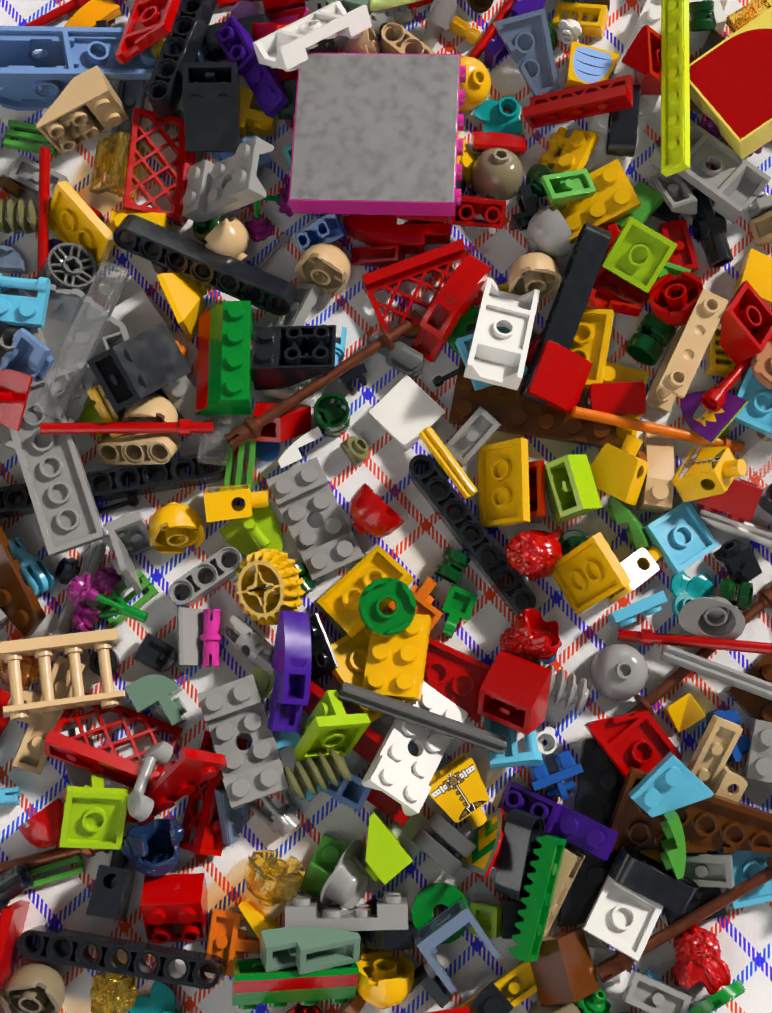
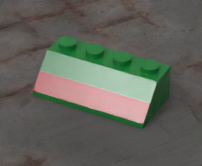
M222 301L199 315L196 415H252V375L250 365L253 344V312L251 301Z
M261 958L232 960L233 1006L239 1005V1009L243 1010L254 1009L257 1007V1004H269L270 1007L280 1008L287 1006V1002H299L300 1005L304 1006L315 1005L318 1003V1000H329L330 1003L334 1004L346 1003L349 998L356 997L359 967L355 962L299 975L296 966L266 973Z

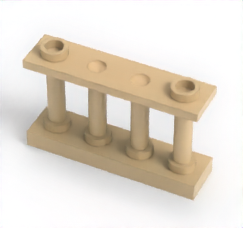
M706 289L701 291L686 325L677 326L675 334L647 390V406L666 415L669 413L676 396L682 399L685 397L729 300Z
M117 628L0 642V660L8 663L12 703L11 706H3V718L10 717V721H20L28 719V714L100 704L101 708L118 706L119 702H122L125 698V690L114 691L109 650L112 649V646H116L118 641ZM94 649L98 653L102 693L84 694L80 654L83 653L82 650ZM65 652L69 660L73 697L55 699L50 658L53 657V653ZM35 656L39 664L42 701L24 704L20 661L23 660L22 657Z

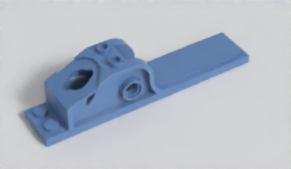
M0 26V105L17 111H42L54 103L75 76L98 65L108 80H150L167 36L126 63L120 64L114 56L125 28ZM202 47L199 49L195 62H204Z

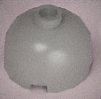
M549 204L535 213L530 219L527 228L529 238L526 239V243L531 252L544 253L553 260H557L571 254L575 243L570 245L568 238L573 234L566 220L558 209L552 211L553 205Z
M611 644L601 648L593 656L590 664L594 688L602 696L611 700H627L636 696L644 688L648 679V665L644 656L636 648L626 644Z

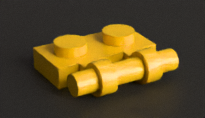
M559 127L557 133L551 136L549 140L550 146L546 153H542L538 161L539 164L548 166L554 173L584 169L599 141L597 133L573 130L570 137L566 138L568 130L564 127ZM559 150H562L560 156L555 157L557 152Z

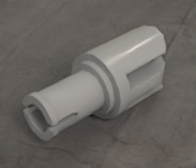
M433 0L425 17L428 25L420 40L433 50L441 32L448 31L457 11L456 0Z

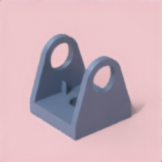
M462 897L414 932L416 946L451 994H454L457 989L437 959L435 953L438 950L436 947L463 926H466L467 929L472 926L496 961L501 958L500 953Z

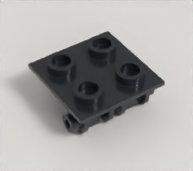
M318 613L309 617L312 647V681L324 675H330L333 670L339 668Z

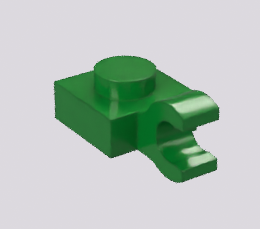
M451 585L441 610L442 613L448 615L441 635L452 638L459 620L468 622L478 597L477 594Z

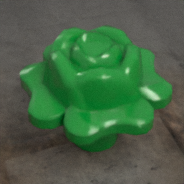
M601 989L577 1001V1006L580 1007L583 1013H610L611 1004L606 1000V994Z

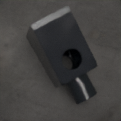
M113 849L110 866H99L86 915L126 922L135 872L127 870L129 859L122 854L121 850ZM115 877H118L117 885L114 888H112V880Z

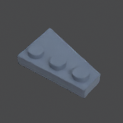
M545 8L492 22L531 94L537 96L560 90Z

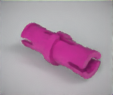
M203 609V634L200 635V641H203L202 667H210V655H212V666L220 667V641H223V635H220L221 609H213L212 621L211 610Z

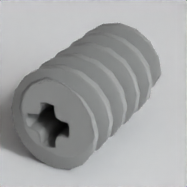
M538 661V662L536 663V664H538V665H540V666H543V662H542V661ZM549 665L547 668L552 670L548 699L554 696V706H558L564 700L565 710L567 711L575 704L576 714L579 715L588 699L591 684L587 687L586 678H580L576 683V675L573 673L565 679V671L562 669L554 675V666Z

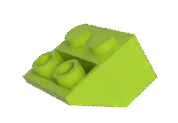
M567 454L545 464V492L555 525L602 508L587 454Z

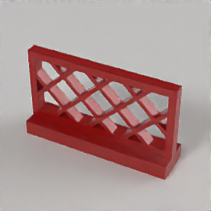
M134 107L122 210L165 213L167 220H172L173 225L184 227L188 221V218L182 216L184 206L182 201L188 182L187 172L190 166L195 164L196 153H186L184 119L173 116L160 117L154 111ZM139 117L149 119L155 127L145 133L138 124ZM168 124L180 127L179 135L173 139L170 138L163 128ZM157 131L167 142L159 148L149 138V136ZM142 140L152 150L151 153L144 157L136 149V144ZM169 146L177 155L176 160L170 164L161 154V151ZM153 156H156L164 166L156 173L146 162ZM139 165H142L149 175L142 182H139L133 174V169ZM166 171L174 179V184L168 188L158 178V176ZM152 180L161 190V193L153 198L143 187ZM139 190L147 202L142 205L130 203V194ZM165 195L171 203V212L161 210L155 201Z
M462 239L362 275L363 289L370 300L380 328L387 330V332L391 330H388L385 323L388 312L402 317L400 323L407 319L411 321L412 328L420 326L419 324L423 317L417 319L408 315L413 303L427 310L429 309L441 290L440 288L445 277L449 279L452 275L448 273L450 266L463 261L467 256L465 252L466 247ZM434 272L442 276L438 287L423 282L426 274ZM409 281L417 285L413 296L398 291L403 282ZM420 287L435 292L430 304L416 298ZM481 289L470 307L481 303L483 295ZM382 290L391 293L392 296L388 305L377 302L374 293ZM396 296L410 301L405 313L391 308ZM380 309L385 310L383 316H382V313H381Z
M101 704L93 705L92 711L80 715L77 714L75 708L65 709L53 731H49L44 740V752L49 757L94 774H103V777L134 788L143 764V756L147 751L139 753L135 741L150 737L152 744L155 745L157 740L154 735L164 731L173 735L168 743L173 746L174 751L183 733V728L172 726V724L143 713H138L121 705L112 708H101ZM111 711L118 715L119 721L104 725L101 714ZM96 716L100 727L85 732L80 721ZM136 721L144 724L146 731L131 735L127 726ZM75 723L80 734L72 737L60 734L64 727ZM123 727L127 737L112 742L108 731ZM103 733L107 742L106 745L96 748L89 744L87 738ZM130 743L134 755L126 758L117 756L115 748ZM158 766L157 770L153 769L149 781L153 777L162 776L164 766Z

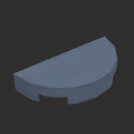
M0 244V273L27 274L26 263L22 256L12 247Z
M223 787L214 790L222 841L224 845L229 847L240 838L238 834L241 832L244 823L248 822L249 808L246 804L241 808L232 809L226 789Z

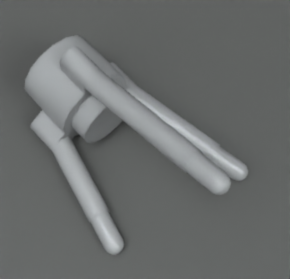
M288 791L281 792L288 809L284 805L278 809L268 796L261 798L273 813L270 816L272 819L253 803L247 804L249 810L264 821L274 833L278 831L282 837L300 823L296 817L300 812L293 804Z

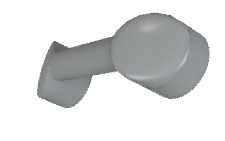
M166 741L153 745L145 752L143 756L144 761L136 783L128 796V812L131 817L140 822L149 817L154 807V800L144 795L155 764L160 767L164 766L173 754V746Z

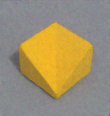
M690 692L682 694L661 708L678 733L706 717Z

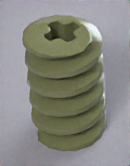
M0 199V232L9 234L13 231L15 234H20L23 231L25 234H31L34 231L38 234V207H36L34 200H29L28 207H25L24 201L19 199L18 205L15 207L13 200L8 199L7 207H4L3 201Z
M332 747L329 748V758L327 759L321 752H318L317 763L310 756L306 757V767H303L299 761H296L294 772L287 765L284 766L285 776L293 797L295 798V794H297L301 800L306 799V789L312 795H317V785H320L324 791H327L329 789V780L335 786L340 785V776L347 782L351 781V775L341 749L340 753L337 754Z

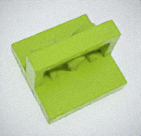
M628 217L604 257L601 266L648 293L678 244L636 219Z
M326 690L304 724L305 733L293 750L296 761L306 760L308 756L311 759H318V752H321L325 758H329V748L331 747L337 754L340 753L341 749L343 756H348L371 723L368 714H346L337 690Z
M91 774L90 785H84V787L67 786L59 847L121 850L129 789L104 788L103 774Z

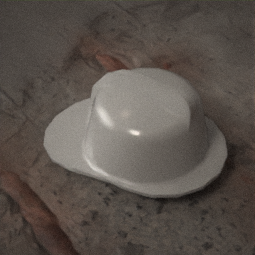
M719 596L695 598L687 602L678 614L681 627L687 632L700 637L735 640L743 633L745 628V617L742 612L727 599Z
M353 841L342 854L333 873L329 876L320 892L319 900L321 904L329 905L334 902L347 910H352L366 893L369 885V876L361 864L364 847L362 841Z

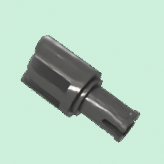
M374 332L369 337L367 345L379 338L377 332ZM402 341L395 342V348L391 351L386 347L377 351V353L386 357L387 365L405 375L407 374L410 378H417L421 375L423 354Z

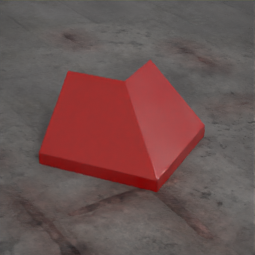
M645 25L637 34L621 62L635 71L636 85L641 86L640 95H661V35L650 26Z

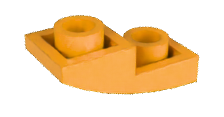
M90 0L68 20L64 27H96V21L107 20L108 22L120 16V6L112 0Z

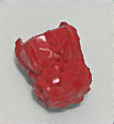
M530 530L526 533L521 531L510 540L505 548L506 557L508 558L507 562L520 574L527 576L529 581L552 576V573L556 570L555 566L559 558L563 555L562 546L556 538V534L546 530Z
M535 608L524 609L515 617L514 624H511L510 628L505 629L504 633L501 634L499 640L500 649L530 662L549 660L557 653L558 648L562 646L559 638V624L557 621L545 622L541 611Z
M696 924L675 937L676 943L674 947L677 952L675 955L677 962L673 967L674 985L691 989L695 985L702 983L707 992L712 995L721 986H728L730 984V969L721 960V950L716 934L707 929L700 928Z

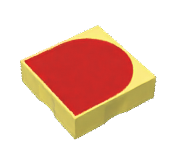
M770 7L689 64L690 99L704 115L708 116L716 124L721 136L742 160L772 140V7Z

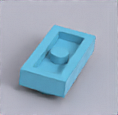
M660 591L606 616L611 626L619 622L620 626L623 627L637 621L635 615L645 612L647 617L662 610L660 604L668 600L664 591Z

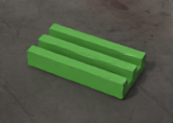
M8 120L9 129H6V139H3L5 148L39 153L40 147L50 148V156H56L57 150L53 145L50 147L13 140V138L29 140L30 142L51 144L38 130L36 124Z
M249 439L239 446L235 485H241L245 445H250L246 484H250L252 492L257 441ZM230 443L227 450L224 486H231L235 450L233 451L230 448Z
M142 571L137 572L139 580L142 581V590L148 588L150 591L132 605V607L137 609L143 607L159 593ZM124 583L119 587V594L122 596L132 586L128 588ZM133 590L123 599L128 604L138 594ZM109 595L107 597L108 599L116 601L114 596ZM102 602L96 606L101 612L108 611L106 608L109 607V605ZM120 615L116 619L113 617L105 619L108 620L113 628H117L129 617Z
M74 855L67 859L31 869V875H35L75 862L77 868L35 880L31 888L85 872L82 855Z

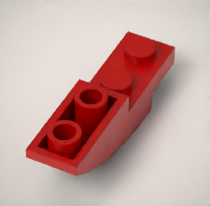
M461 195V206L455 207V216L394 215V217L503 229L507 201Z
M351 214L343 216L344 229L347 231V234L369 246L399 245L405 254L424 253L425 245L450 243V223L431 221L429 224H417L416 222L408 221L403 224H397V218L394 215L364 216Z
M468 254L446 281L419 324L421 329L411 348L422 353L423 357L431 363L436 362L459 319L468 312L492 267L473 255Z

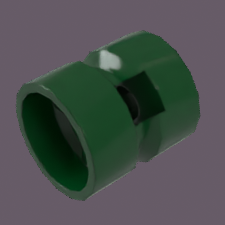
M645 315L637 327L638 333L632 335L625 346V350L636 361L644 365L654 366L662 355L663 348L667 347L674 336L675 329L656 315Z
M336 393L324 394L318 398L313 411L316 426L327 437L335 438L343 435L350 426L348 402L344 397Z

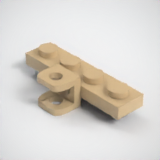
M57 654L51 668L54 698H70L73 695L69 660ZM81 663L82 672L85 668L83 663ZM23 689V698L26 703L42 701V692L40 695ZM10 697V699H9V701H8L7 706H11V705H12V703H11V697ZM64 710L28 714V719L20 720L27 723L28 726L12 761V766L41 774L48 757L44 752V740L49 731H53Z
M713 715L687 768L708 786L715 795L739 802L748 783L733 766L726 762L743 728L736 723ZM736 784V785H737L736 791L730 793V791L732 790L733 785Z

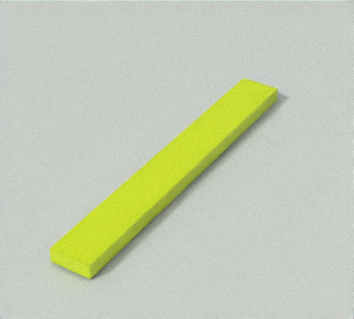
M661 0V173L668 177L690 168L689 0Z

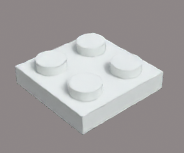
M608 874L582 930L635 961H639L664 906L620 885Z

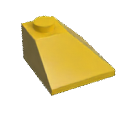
M161 273L156 275L178 324L187 340H192L198 328L199 315L204 313L207 306L203 296L207 295L204 285L179 273Z

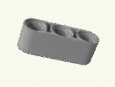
M233 547L220 549L175 580L169 587L170 599L180 607L186 608L194 605L237 575L235 571L241 568L240 562L244 560L242 555ZM228 555L237 556L236 565L231 568L224 567V559ZM212 571L214 573L213 580L208 584H202L200 581L202 573ZM182 587H189V597L182 601L178 600V590Z

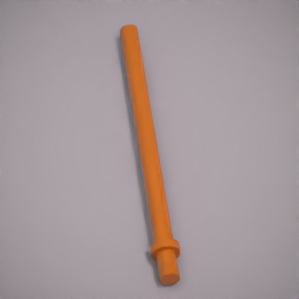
M577 406L573 407L571 413L572 417L712 447L726 446L731 451L740 453L745 449V442L732 440L730 436L726 435L718 437L711 444L690 430Z

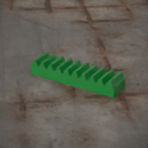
M552 835L536 837L542 848L533 850L539 857V860L530 862V865L536 869V872L527 874V877L533 881V884L524 886V889L530 896L521 898V901L527 906L525 910H518V914L524 918L523 922H515V926L521 933L512 935V939L518 945L516 947H509V951L515 956L514 958L525 962L538 960L567 841Z

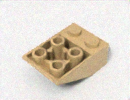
M98 65L75 76L38 121L36 127L60 154H63L90 139L96 138L99 134L112 127L119 126L122 122L128 120L129 117L119 94Z

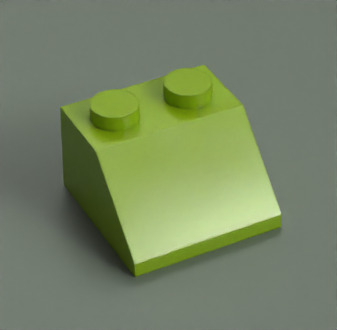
M374 809L370 812L365 858L367 864H365V870L375 882L381 880L386 885L413 860L411 854Z

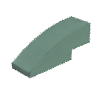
M298 926L260 931V958L266 973L296 966L299 975L359 962L361 937L359 933L325 927Z

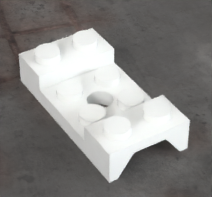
M335 1L253 42L259 64L291 72L298 69L300 63L308 60L306 50L317 47L319 41L341 35L347 36L348 39L362 36L364 30L372 27L367 5H362L347 13L341 2Z
M487 277L463 377L518 391L523 377L540 290L534 289L520 296L501 291L495 281ZM497 327H506L510 333H501L497 330Z
M423 682L421 701H404L407 704L464 723L468 715L466 711L425 682ZM395 718L361 784L365 787L382 791L400 803L403 813L407 816L418 814L432 788L429 786V783L451 739L454 738ZM409 741H413L418 746L419 751L416 757L412 756L408 751Z

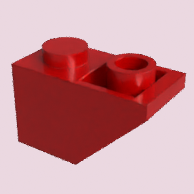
M256 401L253 417H259L280 402ZM297 404L262 428L261 435L257 438L253 437V441L283 442L310 431L311 406Z
M735 477L725 493L698 499L696 502L700 503V508L705 511L717 513V510L729 513L727 516L729 519L744 523L745 519L752 521L763 492V486Z

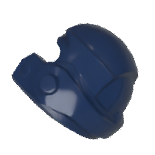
M165 818L154 819L152 822L144 825H135L127 831L126 836L123 838L122 854L127 859H131L137 871L146 876H163L173 870L179 861V845L183 841L184 828L178 822Z

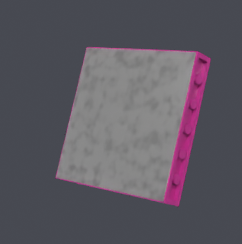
M307 53L308 60L300 63L297 78L289 187V204L292 213L455 216V207L461 206V189H456V181H462V164L457 163V156H463V139H458V131H464V114H459V107H465V90H460V83H466V65H461V54Z

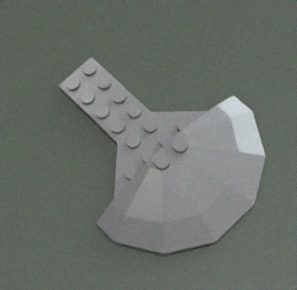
M51 284L44 329L1 324L0 366L2 357L8 351L14 350L12 338L21 328L29 331L52 351L50 356L54 358V361L44 379L42 380L38 376L31 384L20 430H13L0 423V444L16 451L48 555L53 557L104 539L106 534L73 434H40V423H78L91 400L87 390L99 384L87 360L130 339L126 326L121 321L114 318L103 307L87 297L84 292L74 288L72 290L60 288ZM3 287L2 294L37 297L38 291Z

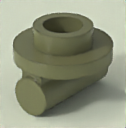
M350 436L340 444V447L355 468L360 466L369 456L368 445L362 438Z

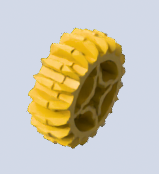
M260 549L247 555V559L240 562L241 568L235 571L239 577L233 581L238 586V590L234 594L240 597V601L237 604L244 606L243 614H250L251 621H258L260 625L269 624L275 626L278 624L280 610L298 611L297 607L303 604L299 596L306 593L301 589V584L305 580L299 579L298 576L302 569L294 568L296 560L288 559V553L279 552L278 549Z

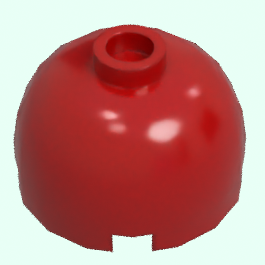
M681 272V275L673 277L669 273L657 279L649 291V304L653 314L668 325H686L703 290L701 279L689 272Z
M364 483L352 496L349 504L350 514L355 520L351 525L362 536L366 533L374 537L388 536L396 531L405 521L380 496L375 494L372 488Z
M57 798L27 820L30 826L26 827L23 823L17 827L30 844L38 848H48L56 844L58 848H61L59 847L65 801L62 802Z

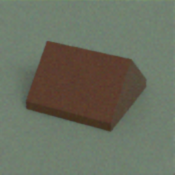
M582 927L543 937L538 960L530 962L541 1005L575 1003L600 990Z

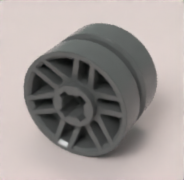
M66 242L60 243L51 249L40 272V277L50 278L51 284L70 290L73 288L79 289L87 294L97 275L98 268L94 256L86 248L75 243Z
M435 811L426 822L434 833L431 834L421 828L412 841L440 867L454 876L462 866V862L455 853L457 852L464 858H468L476 846Z

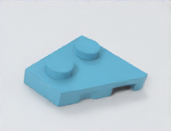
M671 752L628 793L630 798L652 818L714 795L712 790Z

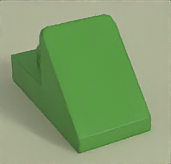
M587 168L543 175L540 178L550 202L560 212L570 201L590 198L597 192Z
M324 833L299 889L320 899L323 885L333 873L342 854L349 845Z

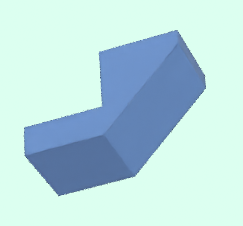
M350 773L351 781L347 782L340 776L339 786L331 783L327 791L322 790V792L334 797L335 800L360 812L372 788L363 786L361 784L363 779Z

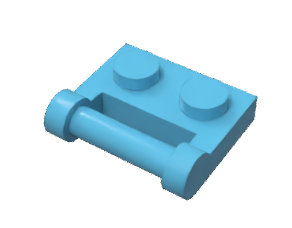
M0 273V324L44 329L51 288L50 278L28 279L3 276ZM3 287L35 290L38 291L37 297L7 295L2 294Z
M484 717L486 731L507 739V747L503 754H497L488 750L491 769L524 765L535 767L543 763L542 753L538 752L535 730L529 735L524 734L527 752L518 753L515 730Z

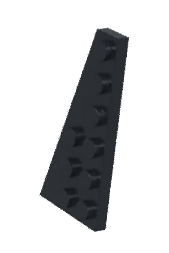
M594 738L583 739L580 763L584 772L579 773L578 789L574 803L575 811L608 827L623 787L621 773ZM569 843V847L583 854L585 858L561 906L558 920L559 927L584 924L607 878L608 871L620 850H613L606 861Z

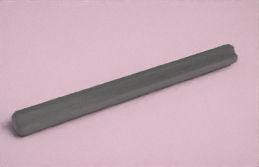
M344 682L340 688L339 698L347 702L497 754H503L507 747V739L500 735Z

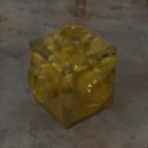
M103 971L94 975L90 991L91 1012L126 1013L131 1010L136 1001V977Z

